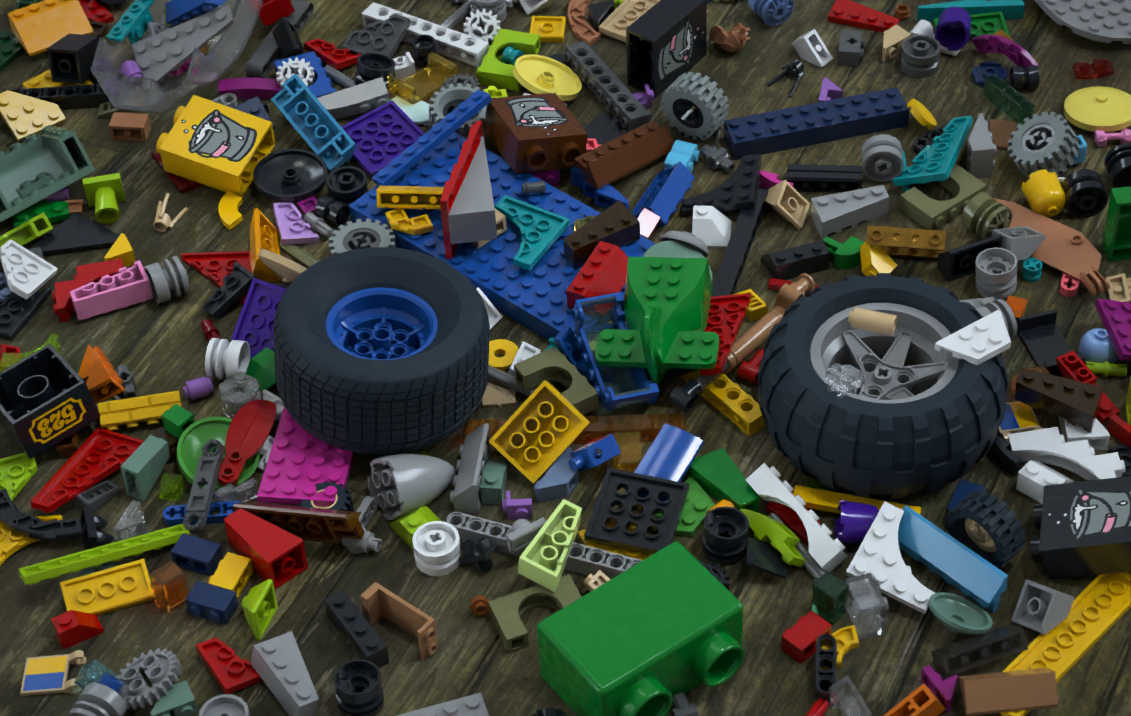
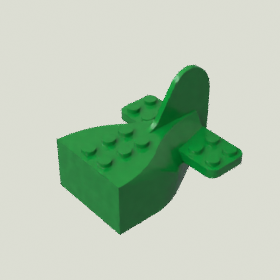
M628 257L624 295V311L628 330L604 329L599 333L595 351L596 363L600 366L646 368L651 375L652 382L656 384H661L663 374L668 369L714 368L718 359L719 336L715 332H704L708 322L713 289L708 258Z

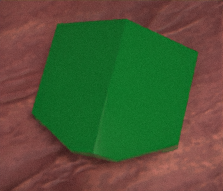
M265 348L250 359L243 378L244 381L262 392L264 389L267 390L276 384L274 352L269 348Z

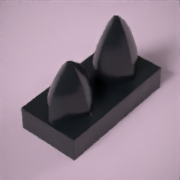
M84 506L80 516L84 536L82 537L84 551L94 548L95 545L105 544L115 539L114 536L107 532L96 530L105 526L108 522L102 517L94 515L92 507Z

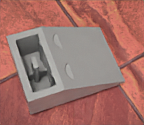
M980 113L969 136L966 170L976 178L992 177V169H995L994 155L997 154L996 144H993L992 132L988 131V120L984 119L983 113Z

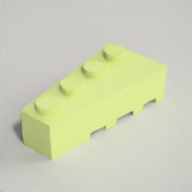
M565 499L561 501L519 557L518 573L556 592L580 526L581 507Z

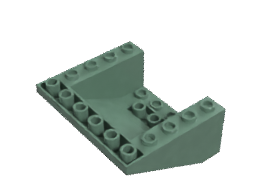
M48 125L41 129V133L37 135L33 133L25 138L26 141L12 144L6 152L0 151V222L95 171L75 131Z

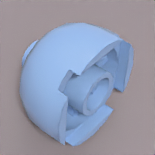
M1091 329L1081 338L1079 353L1082 352L1085 361L1097 363L1108 361L1114 364L1118 360V354L1106 329Z

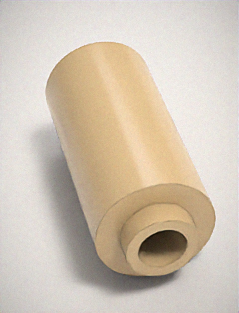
M855 307L854 311L850 310L848 323H851V328L893 336L897 324V315Z

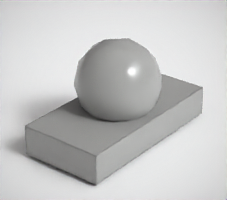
M544 517L532 523L527 519H517L513 523L512 533L506 535L507 549L511 554L527 547L546 523Z

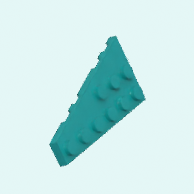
M972 116L953 118L942 129L943 134L936 136L933 139V144L931 146L927 145L912 160L913 164L910 167H905L900 177L896 176L893 179L894 186L947 180L972 126Z

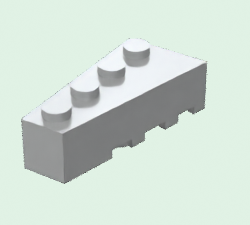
M292 631L253 645L251 665L288 715L316 716L319 698Z

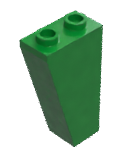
M724 448L712 451L693 460L686 472V476L688 478L693 476L707 494L718 502L722 499L731 501L738 510L746 509L759 512L758 495L748 484Z

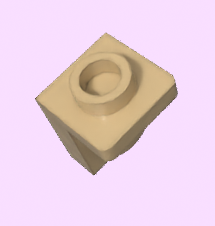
M601 570L595 575L590 573L582 582L585 587L581 592L583 594L587 590L591 592L611 579Z

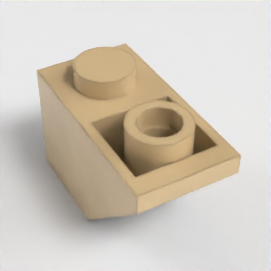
M898 25L884 31L882 61L885 63L901 54L902 43L911 34Z

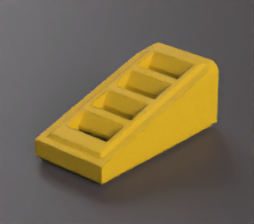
M751 289L736 293H751L752 300L745 314L750 322L760 319L768 313V307L765 302Z

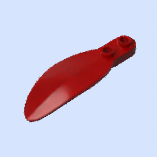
M264 399L250 401L240 408L233 417L226 435V456L218 474V482L222 486L232 487L238 483L246 466V461L252 458L267 440L274 425L277 411L276 405L273 402Z

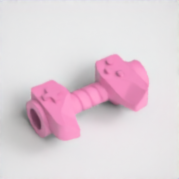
M1124 128L1121 130V133H1105L1104 130H1096L1094 132V141L1098 147H1105L1107 140H1119L1120 144L1131 143V130Z

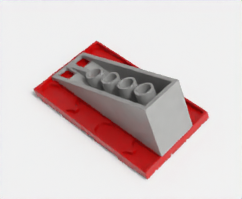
M475 121V124L471 125L467 141L463 142L458 162L453 166L450 179L446 181L440 199L446 259L453 258L459 243L497 239L495 208L482 121Z

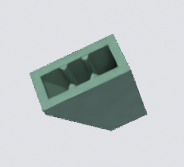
M150 435L120 466L126 495L141 502L146 500L170 457L167 441Z

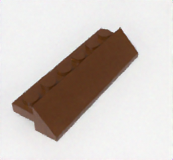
M650 121L574 158L573 165L586 174L585 181L596 190H599L667 156L671 152L674 143L667 125L660 127L654 121Z
M250 501L233 505L234 511L242 508L306 541L340 544L343 537L362 539L365 534L359 521L362 512Z

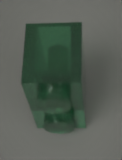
M826 571L821 577H817L812 584V611L833 626L846 613L848 584Z

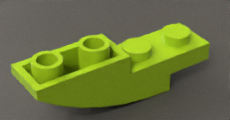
M740 509L747 516L749 528L754 531L753 535L757 540L770 543L773 548L780 551L783 555L781 558L786 564L790 566L793 564L798 567H802L805 564L806 560L795 547L800 542V539L787 526L769 516L751 510Z

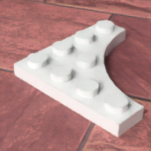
M884 502L845 575L925 614L929 608V599L935 592L926 588L911 574L901 556L898 544V529L904 511Z

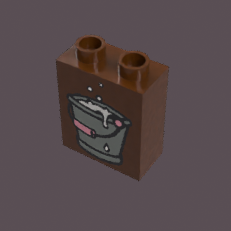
M556 93L492 98V101L487 104L484 131L514 173L573 168L575 166L573 165L574 158L586 153L588 133Z

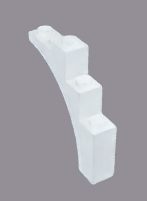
M1058 427L1008 434L1010 451L1022 459L1021 462L1033 460L1062 467L1076 473L1087 481L1122 477V473L1125 472L1124 461L1120 460L1118 452L1095 455L1094 448L1089 446L1088 439L1065 443L1064 435H1060Z

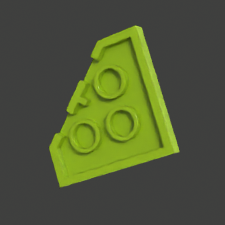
M20 453L0 459V490L7 489L12 501L38 470L35 457L29 459L25 453Z

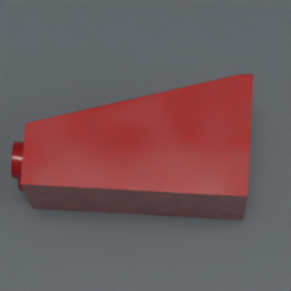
M242 508L224 518L229 547L237 555L251 558L253 571L263 581L273 580L274 590L308 569L304 542L301 538Z

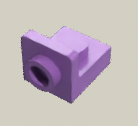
M644 84V92L634 93L633 95L645 109L652 108L654 92L650 90L648 84Z

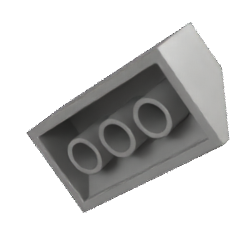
M487 423L465 437L464 444L460 446L461 460H457L458 475H454L453 480L455 490L451 491L450 503L454 504V512L480 513L482 502L481 480L484 468L491 455V444L488 442L490 440V430Z

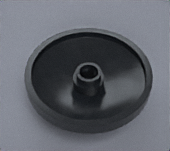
M284 149L273 152L258 162L253 173L254 184L258 192L264 197L277 202H298L316 195L325 186L328 176L324 160L317 154L303 149Z

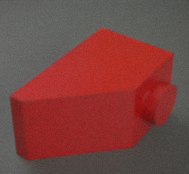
M70 610L51 618L55 634L63 650L104 632L95 614Z

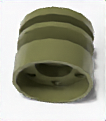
M982 192L968 202L962 213L961 223L965 228L973 233H977V236L984 239L992 236V230L1009 228L1013 213L1011 209L997 202L996 199L987 193Z

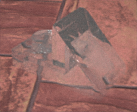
M132 500L113 528L116 542L148 533L146 523L143 521L144 512L139 501Z
M846 675L829 687L832 709L840 708L844 716L872 715L849 675Z

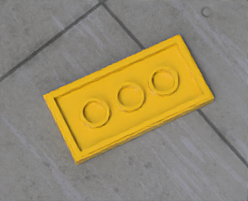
M144 559L59 582L67 611L75 610L98 616L155 599Z

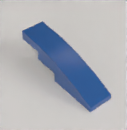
M575 166L572 168L571 185L582 188L583 195L595 199L596 206L608 209L620 200L629 210V201L615 188L607 185L596 190L585 181V173Z

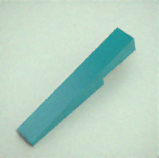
M959 0L921 5L917 8V22L920 20L933 22L934 19L939 18L940 14L949 7L963 8L970 15L1002 11L1005 20L1023 19L1025 4L1023 0Z

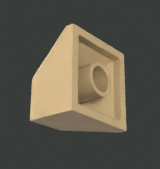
M783 180L769 189L765 202L800 230L805 221L810 203L786 180Z

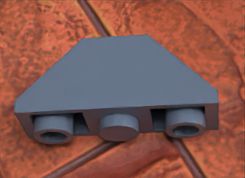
M568 447L557 458L552 467L546 470L543 478L536 482L534 486L536 502L542 503L566 498L579 484L578 470L573 471L569 466V460L573 458L570 455L572 452L571 448Z

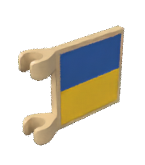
M1020 401L1006 403L1005 415L998 428L1001 438L1008 442V434L1043 429L1031 406Z
M76 650L71 654L27 658L20 692L21 696L63 692L80 694L82 686L79 685V680L74 678L67 681L70 664L77 666L86 664L84 652Z

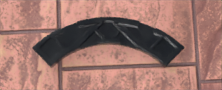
M7 489L0 490V522L10 530L29 538L46 541H64L84 537L79 517L65 520H40L38 517L21 512L10 499Z

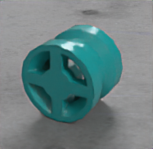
M509 46L502 54V61L506 64L514 65L515 61L520 56H523V52L520 50L515 51L513 47Z
M1036 258L1024 260L1022 278L1028 282L1040 280L1042 262Z

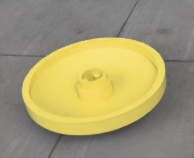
M523 55L515 61L513 66V74L516 80L535 94L556 93L561 101H570L577 98L581 91L582 82L578 75L563 63L541 55Z
M1095 86L1082 88L1071 93L1064 102V115L1071 124L1084 130L1093 132L1096 130H1104V132L1122 130L1131 125V95L1111 87Z

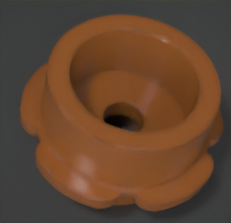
M905 4L897 5L896 10H894V15L900 20H905L911 15L910 7Z
M478 595L471 600L469 608L472 610V614L482 616L489 612V600L485 596Z

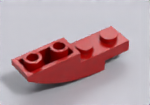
M1074 351L1056 358L1064 378L1097 385V377ZM1104 392L1102 393L1101 405L1096 417L1101 424L1108 422L1109 417L1113 414L1118 417L1120 414V410Z

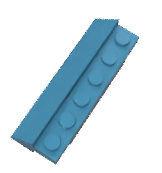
M295 73L282 84L284 88L271 100L313 151L324 160L331 172L342 166L346 161L349 164L357 145Z
M907 505L904 506L902 509L904 514L898 529L899 549H902L911 555L914 560L928 567L931 572L938 574L948 584L955 586L964 595L975 600L981 607L986 608L992 613L999 609L1000 595L1006 590L1008 575Z

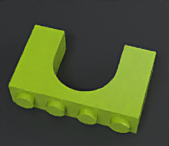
M500 28L498 34L494 36L492 45H489L488 53L483 57L481 66L477 68L476 76L479 79L480 85L520 91L522 85L513 74L514 65L500 62L502 54L510 46L515 51H522L523 55H538L541 49L540 35Z

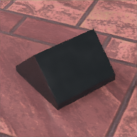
M283 17L272 31L282 58L285 59L304 54L305 50L296 28L286 17Z

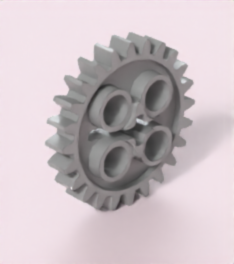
M160 648L155 652L149 650L147 655L141 653L139 659L134 657L132 663H126V669L119 670L122 674L115 677L121 680L124 685L118 694L126 702L127 709L132 707L135 710L139 705L141 708H144L146 703L152 705L154 699L159 701L160 695H167L166 690L174 688L172 683L179 680L177 676L181 674L179 669L182 666L172 651L168 652L167 649L161 651ZM141 670L145 671V674L153 685L151 688L142 676Z

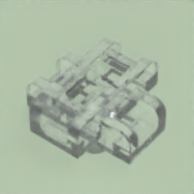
M836 362L826 371V379L830 381L827 384V390L837 392V396L843 398L847 393L855 394L858 387L865 385L863 372L852 365L842 366Z

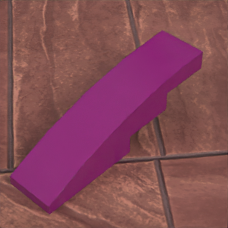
M232 78L219 80L218 94L232 93L236 95V98L243 100L253 99L254 96L271 100L273 95L282 90L280 84L277 83V79Z

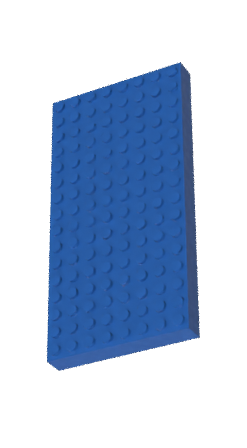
M453 132L390 186L444 187L446 181L450 179L454 164L458 162L463 142L467 141V138ZM487 149L485 150L494 208L504 195L570 219V225L530 271L513 264V258L519 251L522 238L518 228L507 217V230L497 236V239L491 240L479 249L469 242L459 243L453 258L446 259L441 209H404L409 219L427 214L434 231L415 236L393 230L396 248L424 253L451 265L460 271L475 288L479 287L498 311L548 341L551 337L555 338L564 326L571 327L576 337L572 309L567 307L566 290L584 264L573 267L564 257L563 239L601 214L600 212L546 182L545 193L529 194V196L523 195L522 183H525V181L530 183L542 180L528 172L514 173L505 159ZM376 185L349 205L352 223H356V219L366 222V218L372 219L373 223L376 220L381 221V226L384 223L387 224L389 229L391 227L386 219L385 212L398 208H377L376 191L379 185ZM640 235L639 240L620 247V249L628 257H642L655 243ZM625 286L621 290L623 297L625 295ZM622 302L620 305L624 311V302ZM611 307L603 318L584 313L583 328L607 324L609 321L613 322ZM594 337L587 338L589 344L591 343Z

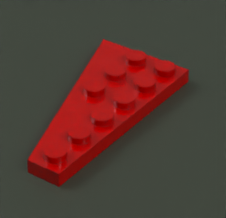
M751 293L711 297L708 322L704 332L717 333L720 345L716 366L712 369H700L701 376H712L722 373L752 300Z
M98 427L30 501L31 508L47 513L54 511L120 469V466L135 452L144 440Z

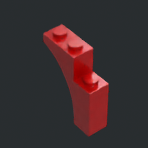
M122 258L76 266L77 274H74V280L54 283L55 291H52L53 302H56V304H53L55 316L59 315L60 323L68 322L74 311L70 291L90 282L97 283L102 279L101 277L107 274L113 276L119 273L118 269L124 267Z

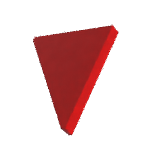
M250 251L181 253L182 261L219 288L224 284V277L230 275L234 270L232 266L235 262L251 272ZM248 291L238 300L242 305H244Z

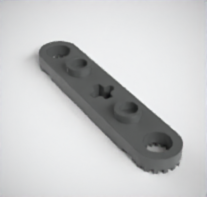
M210 439L202 447V455L199 458L183 522L184 527L190 533L200 532L206 525L224 454V446L216 439ZM213 447H217L214 453H209ZM194 519H199L195 526L191 525Z

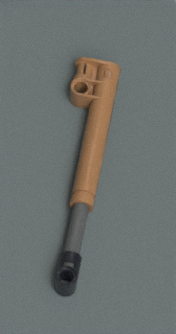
M802 273L798 276L796 282L790 285L786 283L781 287L777 294L774 308L734 341L722 373L730 372L765 342L773 326L780 322L789 306L799 298L809 296V293L815 288V282L810 275ZM721 374L712 376L699 375L695 380L688 381L682 388L679 386L675 387L668 397V402L684 413L688 412L693 406L695 399L702 395L703 389Z

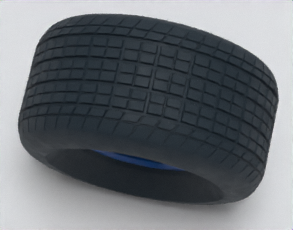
M390 247L362 248L342 252L325 258L302 272L289 285L278 304L273 332L275 380L280 398L289 414L304 430L331 446L351 452L374 455L400 454L432 446L458 431L472 417L482 401L488 380L490 339L488 313L474 285L460 271L440 259L417 251Z

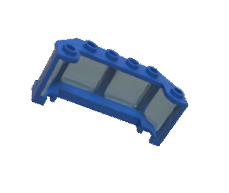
M622 292L576 300L574 309H572L576 332V347L580 348L582 363L587 367V377L590 382L592 381L598 393L599 403L608 411L642 403H656L659 395L657 384L652 383V380H647L643 368L600 366L596 363L595 351L599 333L604 329L628 330L625 322V311L622 310L620 303L624 302Z

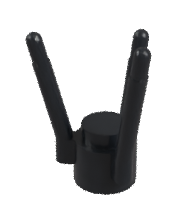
M798 59L783 66L782 70L785 71L769 81L767 85L770 86L786 74L790 77H797L789 93V97H792L801 78L804 76V64Z

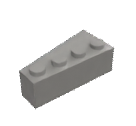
M884 185L811 198L810 215L821 240L825 239L830 233L838 234L842 232V229L848 226L853 228L858 226L861 221L865 220L868 222L888 214L889 195Z

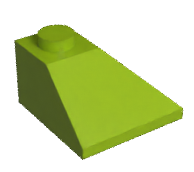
M423 506L403 517L397 518L389 524L414 551L412 539L415 531L425 523L441 520L427 506Z
M270 579L252 587L248 595L242 600L245 618L256 640L260 641L278 609L273 580Z

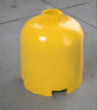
M1043 169L1030 174V179L1026 183H1022L1021 189L1032 210L1048 218L1059 214L1066 205V197L1056 172L1052 173L1048 172L1047 169Z

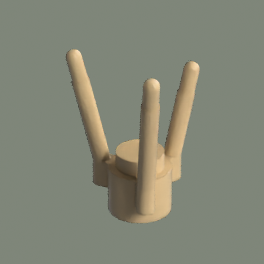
M166 193L163 204L162 201H159L153 227L159 232H165L167 228L172 229L174 224L188 210L185 207L171 221L170 216L164 213L169 193Z

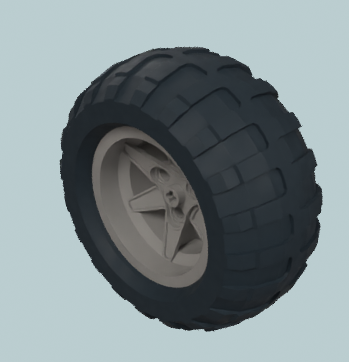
M877 273V276L860 277L859 275L847 276L841 282L833 285L831 283L822 284L810 292L808 297L799 298L786 309L780 322L773 326L764 346V355L759 365V407L775 447L785 457L790 458L792 466L806 477L814 476L818 478L823 487L835 492L842 489L854 493L855 496L870 498V496H889L890 500H902L908 497V494L916 492L926 495L942 488L944 482H955L969 473L974 463L986 455L995 440L998 428L1005 415L1008 373L1003 355L1000 353L979 365H975L965 359L953 357V352L944 349L941 352L935 350L936 342L983 318L970 303L958 301V297L951 290L943 286L934 287L925 283L924 279L910 276L908 279L891 276L890 273ZM858 307L897 315L894 335L890 336L851 328V323H848L850 310L854 311V308Z

